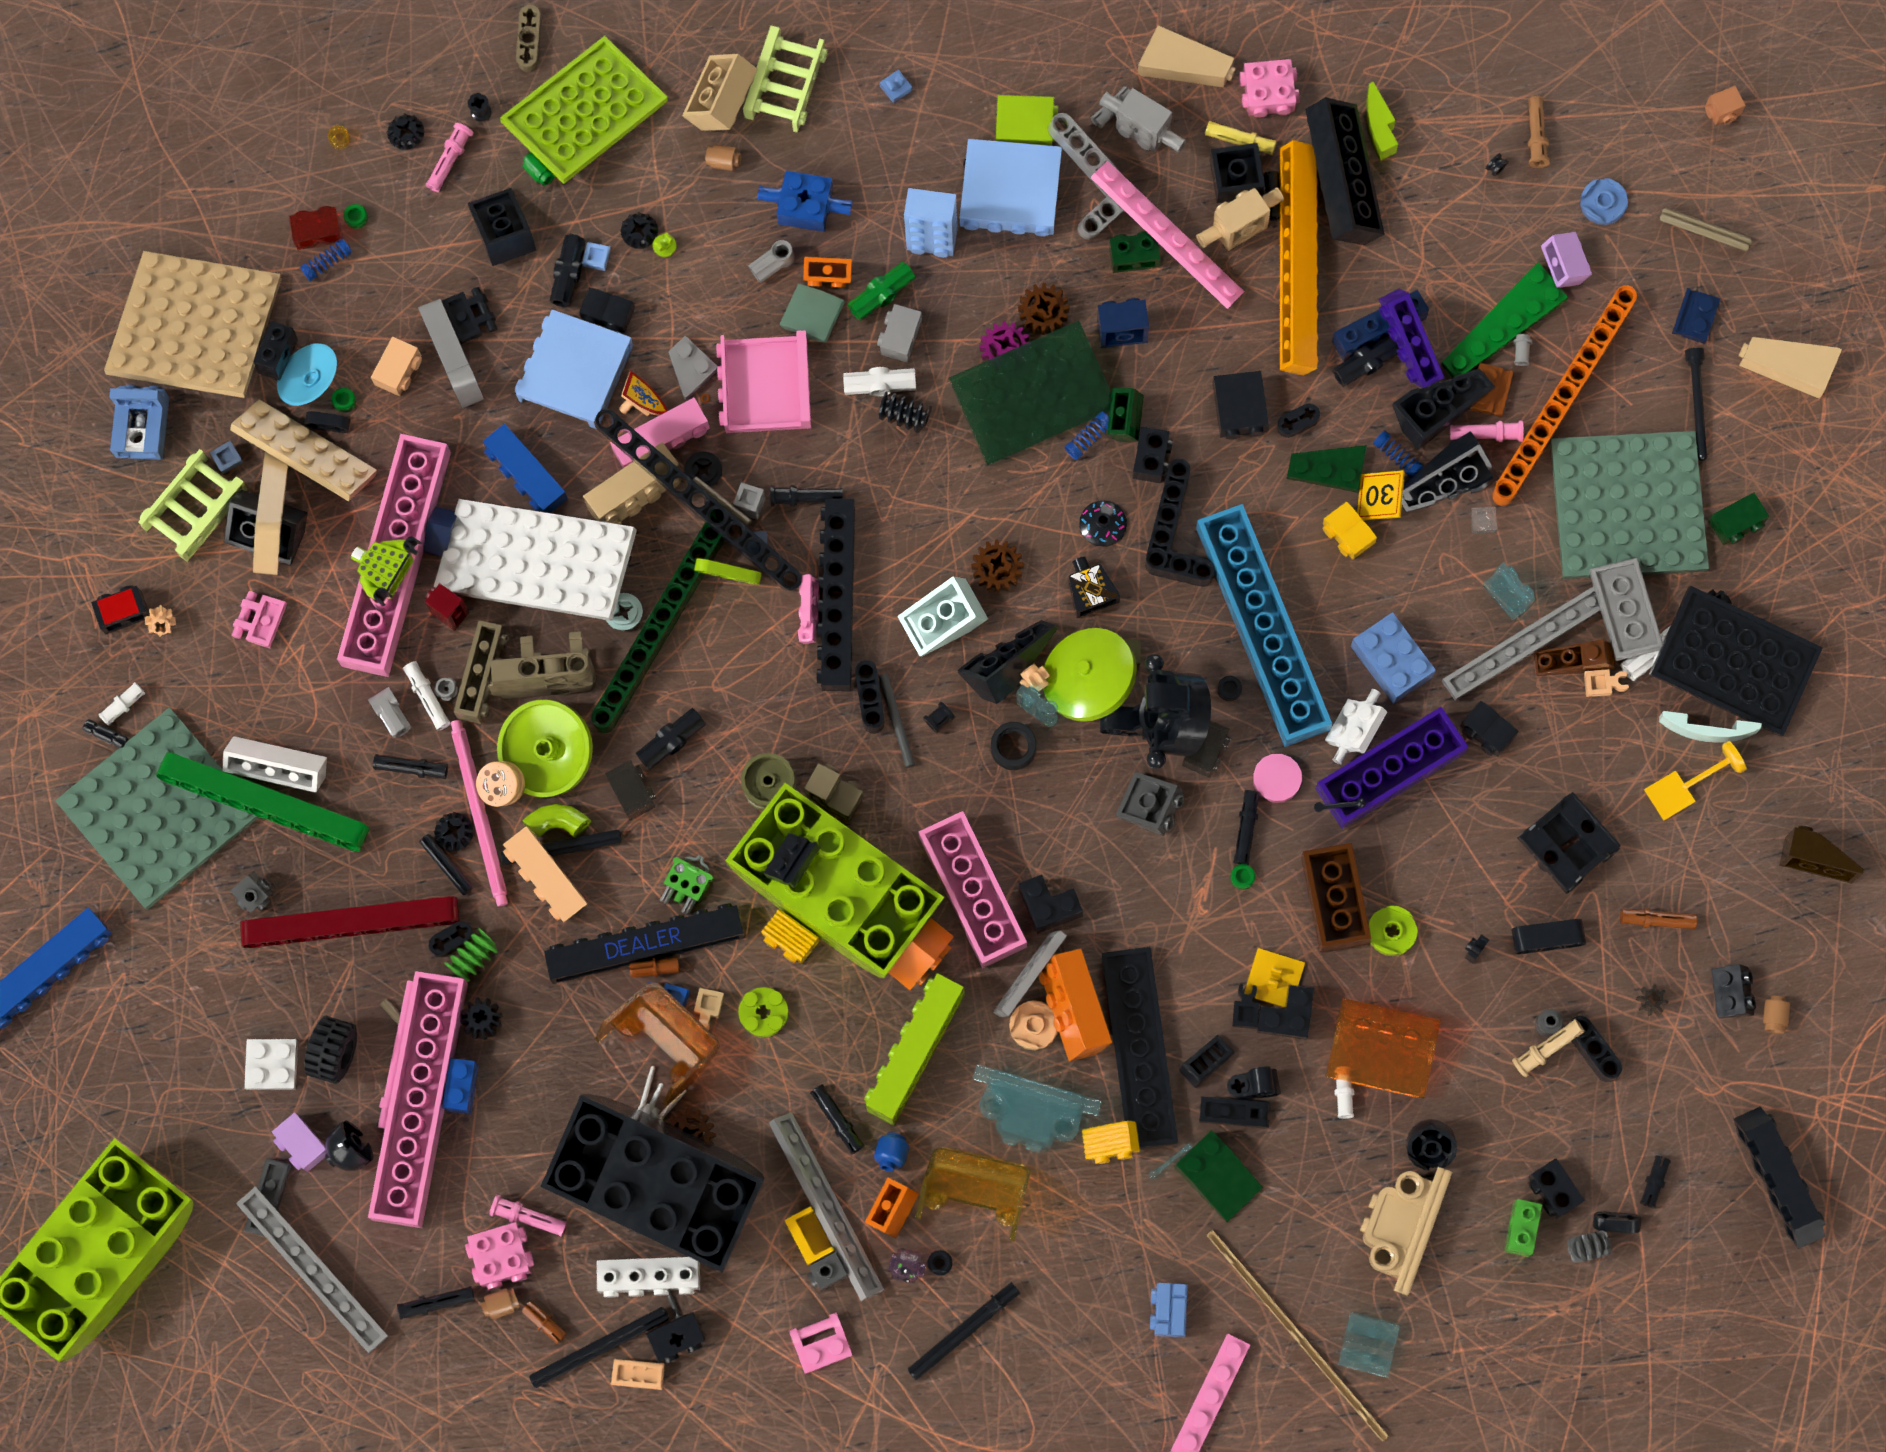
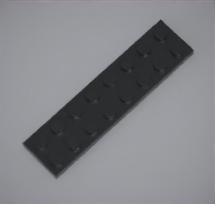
M1151 947L1101 953L1124 1121L1136 1122L1140 1149L1178 1144Z

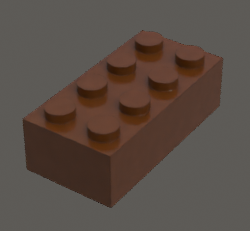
M1352 843L1303 851L1301 861L1320 953L1369 944L1371 934Z

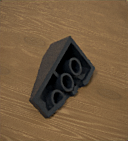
M1481 369L1455 376L1453 379L1444 382H1435L1428 387L1410 390L1395 401L1392 406L1403 434L1419 450L1491 392L1495 385Z
M1471 431L1450 443L1404 484L1402 506L1406 512L1433 505L1441 499L1449 498L1451 500L1457 498V495L1466 492L1471 494L1479 492L1499 480L1497 473Z
M1040 620L1018 632L1013 641L1004 644L1002 642L995 645L996 650L985 656L983 653L976 655L957 671L982 699L995 704L1002 702L1022 680L1020 673L1034 663L1056 632L1057 626Z

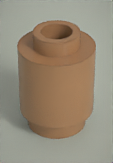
M708 146L705 159L706 165H710L711 168L735 171L736 167H739L741 164V153H738L736 147Z
M1771 996L1770 1000H1765L1763 1025H1765L1766 1032L1783 1034L1785 1033V1028H1788L1790 1003L1786 1002L1785 997Z
M507 1288L484 1296L485 1302L481 1303L485 1317L490 1316L492 1320L514 1313V1309L520 1308L514 1289L507 1290Z

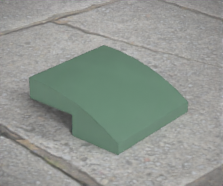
M798 284L779 325L783 329L793 332L806 330L807 339L826 343L845 301L824 291Z

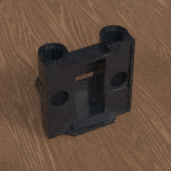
M1574 792L1564 797L1555 807L1528 827L1517 838L1531 855L1535 854L1534 858L1539 868L1549 875H1553L1552 879L1566 894L1583 881V877L1599 863H1605L1617 853L1621 846ZM1587 823L1591 825L1593 832L1585 833L1581 829V824ZM1575 836L1578 840L1563 852L1560 847ZM1544 855H1553L1556 863L1548 864L1544 860Z

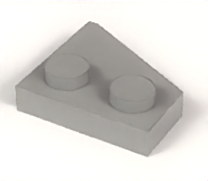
M686 336L668 351L683 397L687 401L717 372V365Z

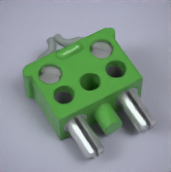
M698 855L695 858L687 857L684 860L678 857L673 859L674 864L663 883L667 887L660 899L662 903L668 904L674 890L677 891L674 901L681 904L684 897H688L681 911L685 915L690 914L696 901L701 903L711 882L715 881V878L708 873L709 867L704 863V857ZM700 859V863L705 868V871L687 863V861H697ZM678 877V881L673 883V878ZM685 882H689L687 888H683ZM699 887V893L694 894L695 888Z

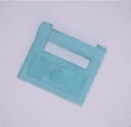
M1022 684L1017 691V705L1046 726H1054L1057 723V704L1054 701L1046 702L1040 697L1041 694L1031 686L1027 688Z

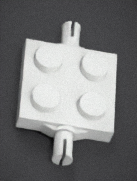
M1371 689L1366 701L1359 702L1347 699L1325 739L1330 745L1339 747L1332 759L1337 764L1342 765L1347 753L1355 751L1365 753L1387 713L1383 707L1375 705L1381 695L1379 691Z

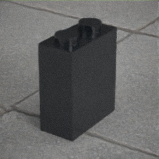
M1261 371L1214 376L1213 391L1220 438L1226 437V439L1231 440L1239 438L1240 435L1248 434L1251 437H1257L1268 432L1269 421Z

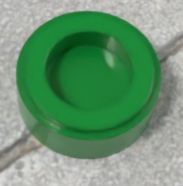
M352 204L344 211V220L350 228H362L368 221V214L362 205Z
M339 388L332 394L331 402L337 411L346 413L355 407L356 397L350 389Z
M1246 864L1235 866L1230 875L1232 885L1240 890L1250 888L1255 881L1253 868Z

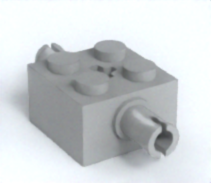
M1134 88L1131 89L1123 102L1109 94V92H1106L1101 98L1099 105L1116 114V129L1125 138L1130 137L1137 141L1138 145L1143 149H1150L1156 152L1161 143H1164L1179 153L1184 147L1186 139L1170 131L1172 112Z

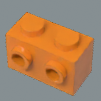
M804 257L803 281H808V286H822V282H831V287L845 288L846 283H851L852 259Z
M887 1177L865 1223L897 1238L919 1193Z

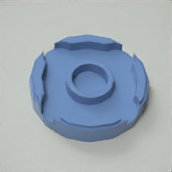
M1612 179L1593 180L1586 185L1581 194L1580 206L1582 212L1590 221L1596 224L1608 225L1615 223L1623 217L1628 207L1627 193L1620 183Z

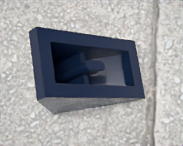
M440 507L434 508L427 523L423 547L424 553L442 557L443 552L448 549L457 517L454 514L455 511Z

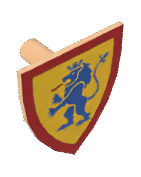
M630 371L621 395L626 401L619 407V410L626 414L634 406L646 416L649 414L660 416L668 410L658 394L643 379Z

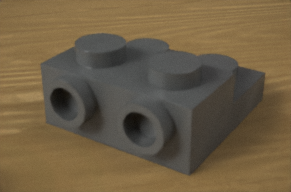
M1135 772L1116 816L1118 819L1139 825L1144 830L1164 836L1166 831H1171L1174 826L1175 819L1173 815L1176 809H1180L1183 806L1184 792L1178 785Z

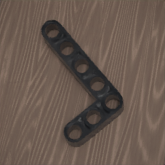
M1175 459L1169 465L1146 554L1145 568L1150 574L1205 587L1213 581L1214 565L1206 559L1171 551L1190 476L1189 463L1184 459ZM1175 469H1182L1185 471V474L1183 476H1176L1173 471ZM1176 491L1180 496L1174 499L1170 498L1167 493ZM1170 513L1174 516V519L1166 521L1162 518V515ZM1164 535L1168 538V541L1166 543H1159L1156 537ZM1152 558H1159L1163 563L1159 566H1154L1150 563V560ZM1181 563L1185 565L1186 569L1180 572L1176 571L1173 566ZM1205 569L1210 575L1201 577L1197 574V571Z

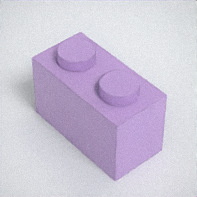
M1576 232L1552 235L1541 245L1557 288L1580 285L1592 275L1590 265L1586 260Z
M295 1112L272 1131L276 1137L273 1142L282 1152L286 1149L292 1157L289 1158V1161L297 1170L302 1168L309 1172L326 1157L325 1145Z

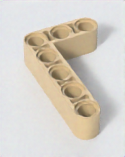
M265 452L255 524L253 573L278 575L281 524L289 465Z

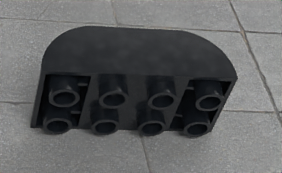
M581 1094L540 1187L723 1273L765 1177L758 1169L738 1156L639 1109L606 1097Z

